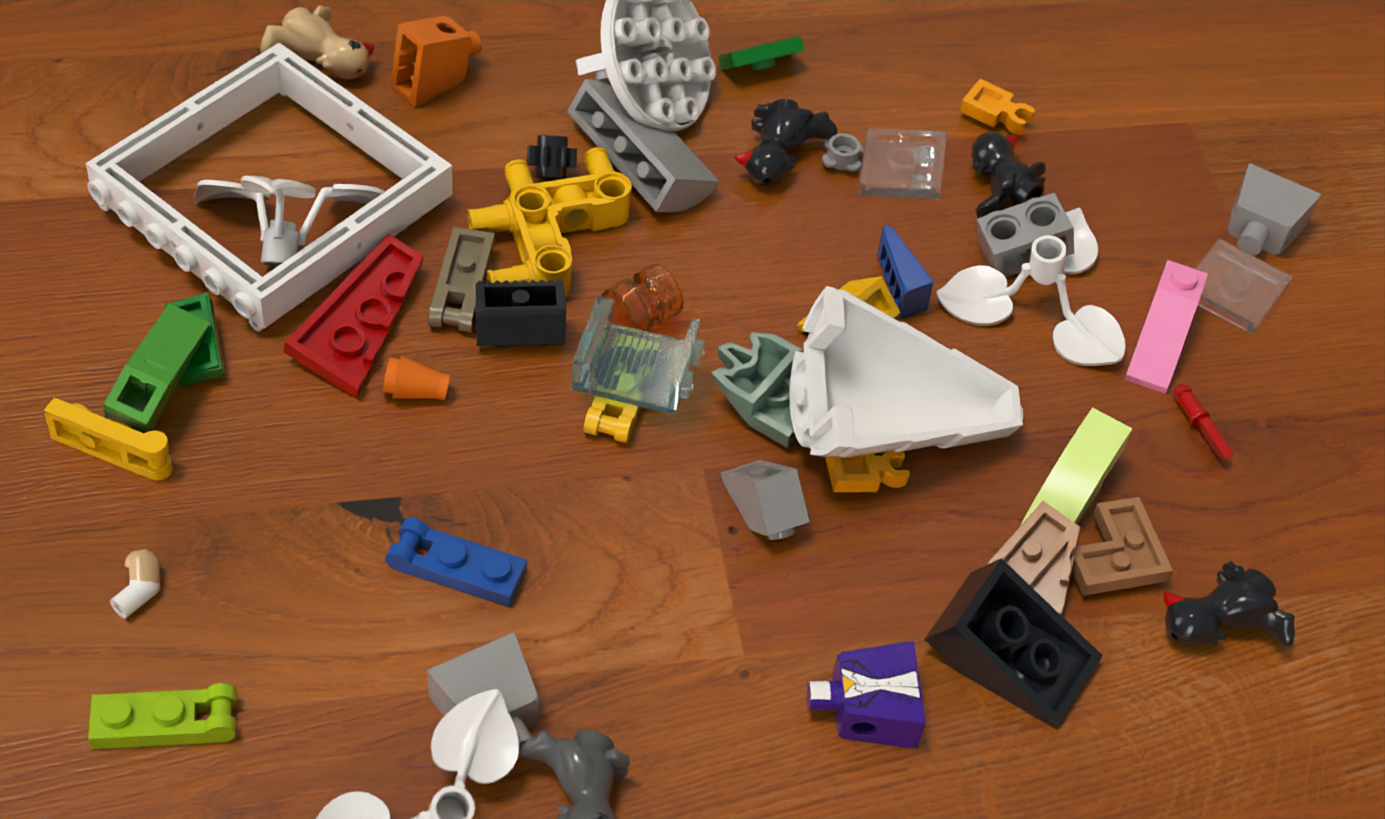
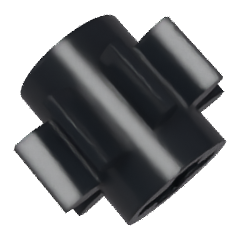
M537 135V146H527L528 166H536L535 177L566 179L567 168H576L577 148H568V137Z

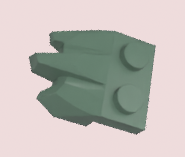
M751 332L749 336L750 350L732 342L717 347L718 358L727 369L718 368L711 372L712 379L750 427L787 448L796 438L790 415L791 370L795 351L802 352V349L775 334Z

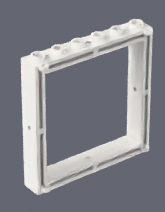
M280 42L86 163L89 183H87L88 191L102 210L108 211L112 209L115 211L125 225L128 227L134 226L146 236L153 247L156 249L162 248L171 255L182 270L186 272L191 271L204 282L213 294H220L231 302L236 311L242 317L248 319L250 325L258 332L271 325L369 255L388 234L394 237L453 195L452 165ZM280 93L282 96L290 97L403 180L262 277L146 188L140 181L269 98Z

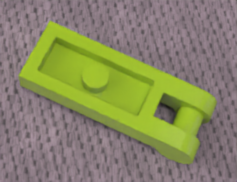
M217 683L209 686L207 689L93 694L88 736L91 749H110L231 741L236 736V719L231 716L232 709L237 705V689L231 684ZM211 712V716L206 720H197V713Z

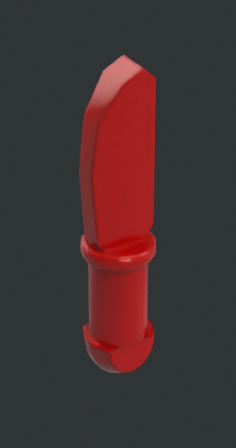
M1183 384L1177 385L1173 390V396L1177 404L1181 406L1190 419V425L1198 427L1211 449L1222 461L1232 457V450L1210 420L1209 412L1204 410L1193 394L1191 387Z

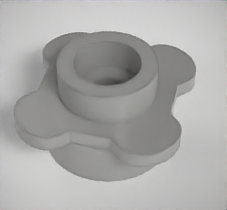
M840 133L825 141L824 147L827 149V153L822 156L824 166L851 172L858 171L861 168L859 155L863 154L864 147L856 137Z

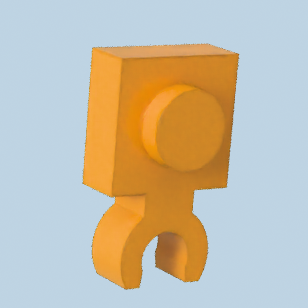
M979 79L963 98L960 112L993 128L998 122L1005 124L1011 133L1022 135L1026 123L1031 124L1033 121L1035 109L1024 103H1013L1014 94Z
M892 450L885 452L883 456H875L872 453L846 458L838 456L825 457L833 492H877L881 482L889 487L901 488L906 486L910 476L909 470L894 469L901 467L905 458L904 452L897 453Z

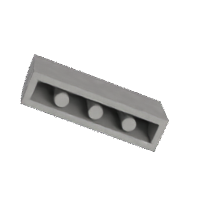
M584 80L567 112L598 147L606 149L610 161L623 175L628 177L634 188L656 212L673 213L685 211L699 204L712 193L720 181L674 131L655 129L635 121L620 103L610 82Z

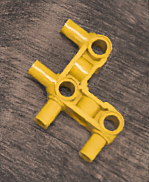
M595 147L585 153L584 163L589 175L535 184L526 161L513 160L507 163L504 173L511 190L510 196L500 205L467 209V222L469 229L485 232L508 230L509 233H512L523 265L498 270H487V281L495 283L498 280L503 283L507 280L512 283L516 280L520 283L525 280L529 283L531 280H534L538 283L541 279L545 282L550 279L556 282L560 279L564 282L565 298L569 295L571 291L572 255L568 239L562 238L561 233L585 229L598 231L618 227L627 222L630 214L631 181L625 175L614 171L605 148Z

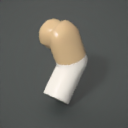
M147 549L135 550L127 556L125 567H129V585L110 600L112 608L124 619L128 618L160 590V562L154 553Z

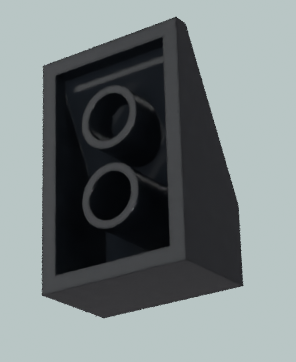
M1002 558L969 574L924 639L959 673L1051 727L1059 726L1103 656Z

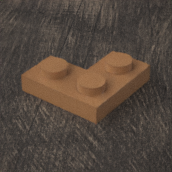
M1140 497L1097 503L1093 515L1105 542L1077 546L1072 568L1082 596L1169 581L1173 569Z

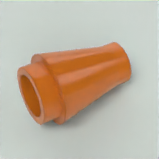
M401 355L400 359L389 357L382 392L393 394L392 399H440L445 401L450 374L439 372Z

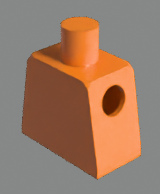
M447 16L398 24L390 86L413 107H418L461 84L466 78L469 56L477 54L482 50V42L479 35L473 30H464Z

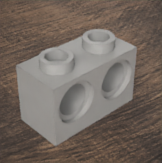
M1055 192L1039 198H1032L1025 203L1001 211L991 212L986 216L976 219L978 243L989 267L997 269L1005 277L1020 273L1022 264L1030 263L1032 244L1041 236L1051 235L1058 237L1066 246L1065 257L1074 254V228Z

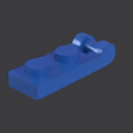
M406 518L398 532L399 542L392 544L385 556L386 563L397 571L509 608L527 572L526 559L431 529L417 518ZM416 548L428 551L427 555L416 554Z

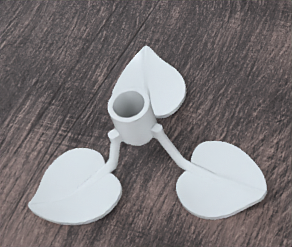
M243 176L241 183L223 180H201L197 184L194 204L206 200L231 197L255 200L261 228L260 241L263 242L261 264L277 267L295 255L298 246H305L306 236L325 199L368 204L385 191L376 187L358 184H334L333 187H324L320 190L300 232L295 231V223L283 221L285 196L313 198L315 197L316 189L298 181L288 179L271 180L263 176ZM270 194H274L276 196L275 220H270V226L268 227L264 200H269Z
M1080 208L1066 212L1074 228L1073 255L1065 257L1066 246L1058 237L1051 235L1041 236L1032 244L1030 263L1022 264L1021 272L1011 286L1007 287L1005 276L997 269L979 265L960 271L944 287L936 291L937 300L953 317L975 326H991L1001 323L1011 316L1013 303L1009 296L1017 293L1027 276L1031 275L1037 283L1042 285H1050L1055 282L1058 286L1062 312L1067 319L1060 322L1053 332V345L1057 353L1066 361L1080 366L1112 365L1122 361L1124 357L1125 339L1118 322L1110 313L1094 305L1080 308L1075 315L1070 309L1065 285V274H1079L1088 270L1094 265L1098 255L1096 238L1087 225Z
M489 690L467 698L452 708L439 722L431 741L432 759L440 769L458 772L454 786H448L439 790L434 796L428 811L421 812L412 819H472L475 804L470 793L464 789L466 777L468 776L471 780L480 784H490L506 776L513 768L518 757L519 739L500 690ZM356 791L333 799L323 808L316 819H390V813L385 803L379 798L367 792Z

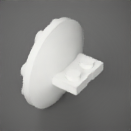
M606 0L601 20L602 53L576 59L578 75H595V79L599 81L610 80L620 103L635 121L664 131L675 132L691 126L701 115L709 96L711 80L716 76V67L711 59L708 44L710 34L708 23L704 18L699 17L697 10L690 0Z

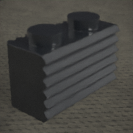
M541 279L538 283L534 280H531L529 283L525 280L520 283L516 280L512 283L507 280L503 283L498 280L495 283H491L488 280L485 284L481 281L475 284L477 346L503 347L505 345L535 344L546 346L549 344H565L566 301L564 282L560 279L556 282L551 279L545 282Z

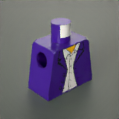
M901 642L842 652L837 655L832 681L807 682L806 699L808 710H835L837 732L841 738L898 747L918 748L926 720L914 642Z

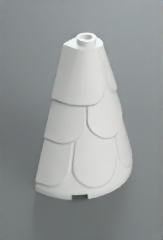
M826 286L813 304L802 328L804 331L809 332L807 340L803 343L804 351H795L789 393L790 415L794 433L801 446L811 449L810 454L821 457L838 456L846 458L892 450L898 453L929 446H937L944 449L1008 437L1023 425V408L1020 405L1018 386L957 349H948L907 323L897 321L845 290Z

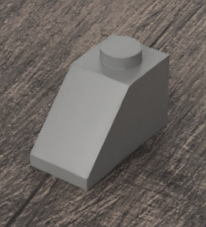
M758 460L720 473L722 482L751 531L766 535L771 540L782 539L795 533L794 527L810 522L796 468Z

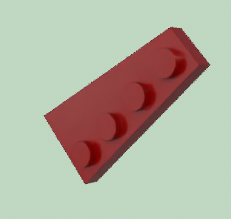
M388 234L284 342L283 352L357 399L422 267L424 256Z

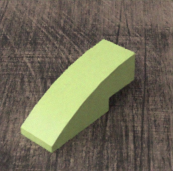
M1092 407L1050 472L1022 523L1044 501L1075 524H1078L1101 490L1104 479L1123 453L1133 428Z

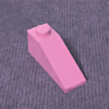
M1167 260L1124 380L1166 394L1208 273Z

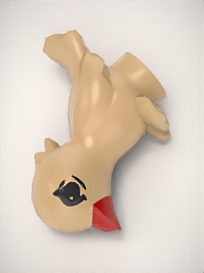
M319 5L313 14L307 8L298 7L286 14L282 26L268 25L260 44V52L263 53L280 42L303 60H316V63L323 65V68L328 69L334 76L351 80L359 78L366 72L370 56L374 52V45L339 37L332 29V24L326 22L332 17L331 9L328 6Z

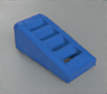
M890 225L882 227L877 257L889 291L901 312L898 315L903 319L927 310L934 283L933 279L893 227Z

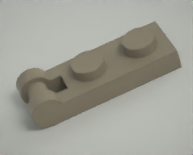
M453 227L430 306L429 326L443 328L444 324L459 326V331L473 332L475 326V284L479 281L485 283L495 246V233ZM448 302L462 304V308L447 307Z

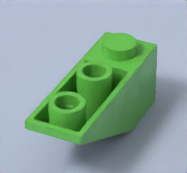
M169 303L123 368L103 404L105 418L123 421L132 429L142 433L153 431L211 323Z

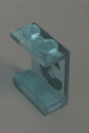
M597 296L573 359L571 390L676 415L681 398L689 399L695 378V373L690 372L692 365L700 366L706 341L698 339L701 321L691 320L685 341L614 324L615 300Z

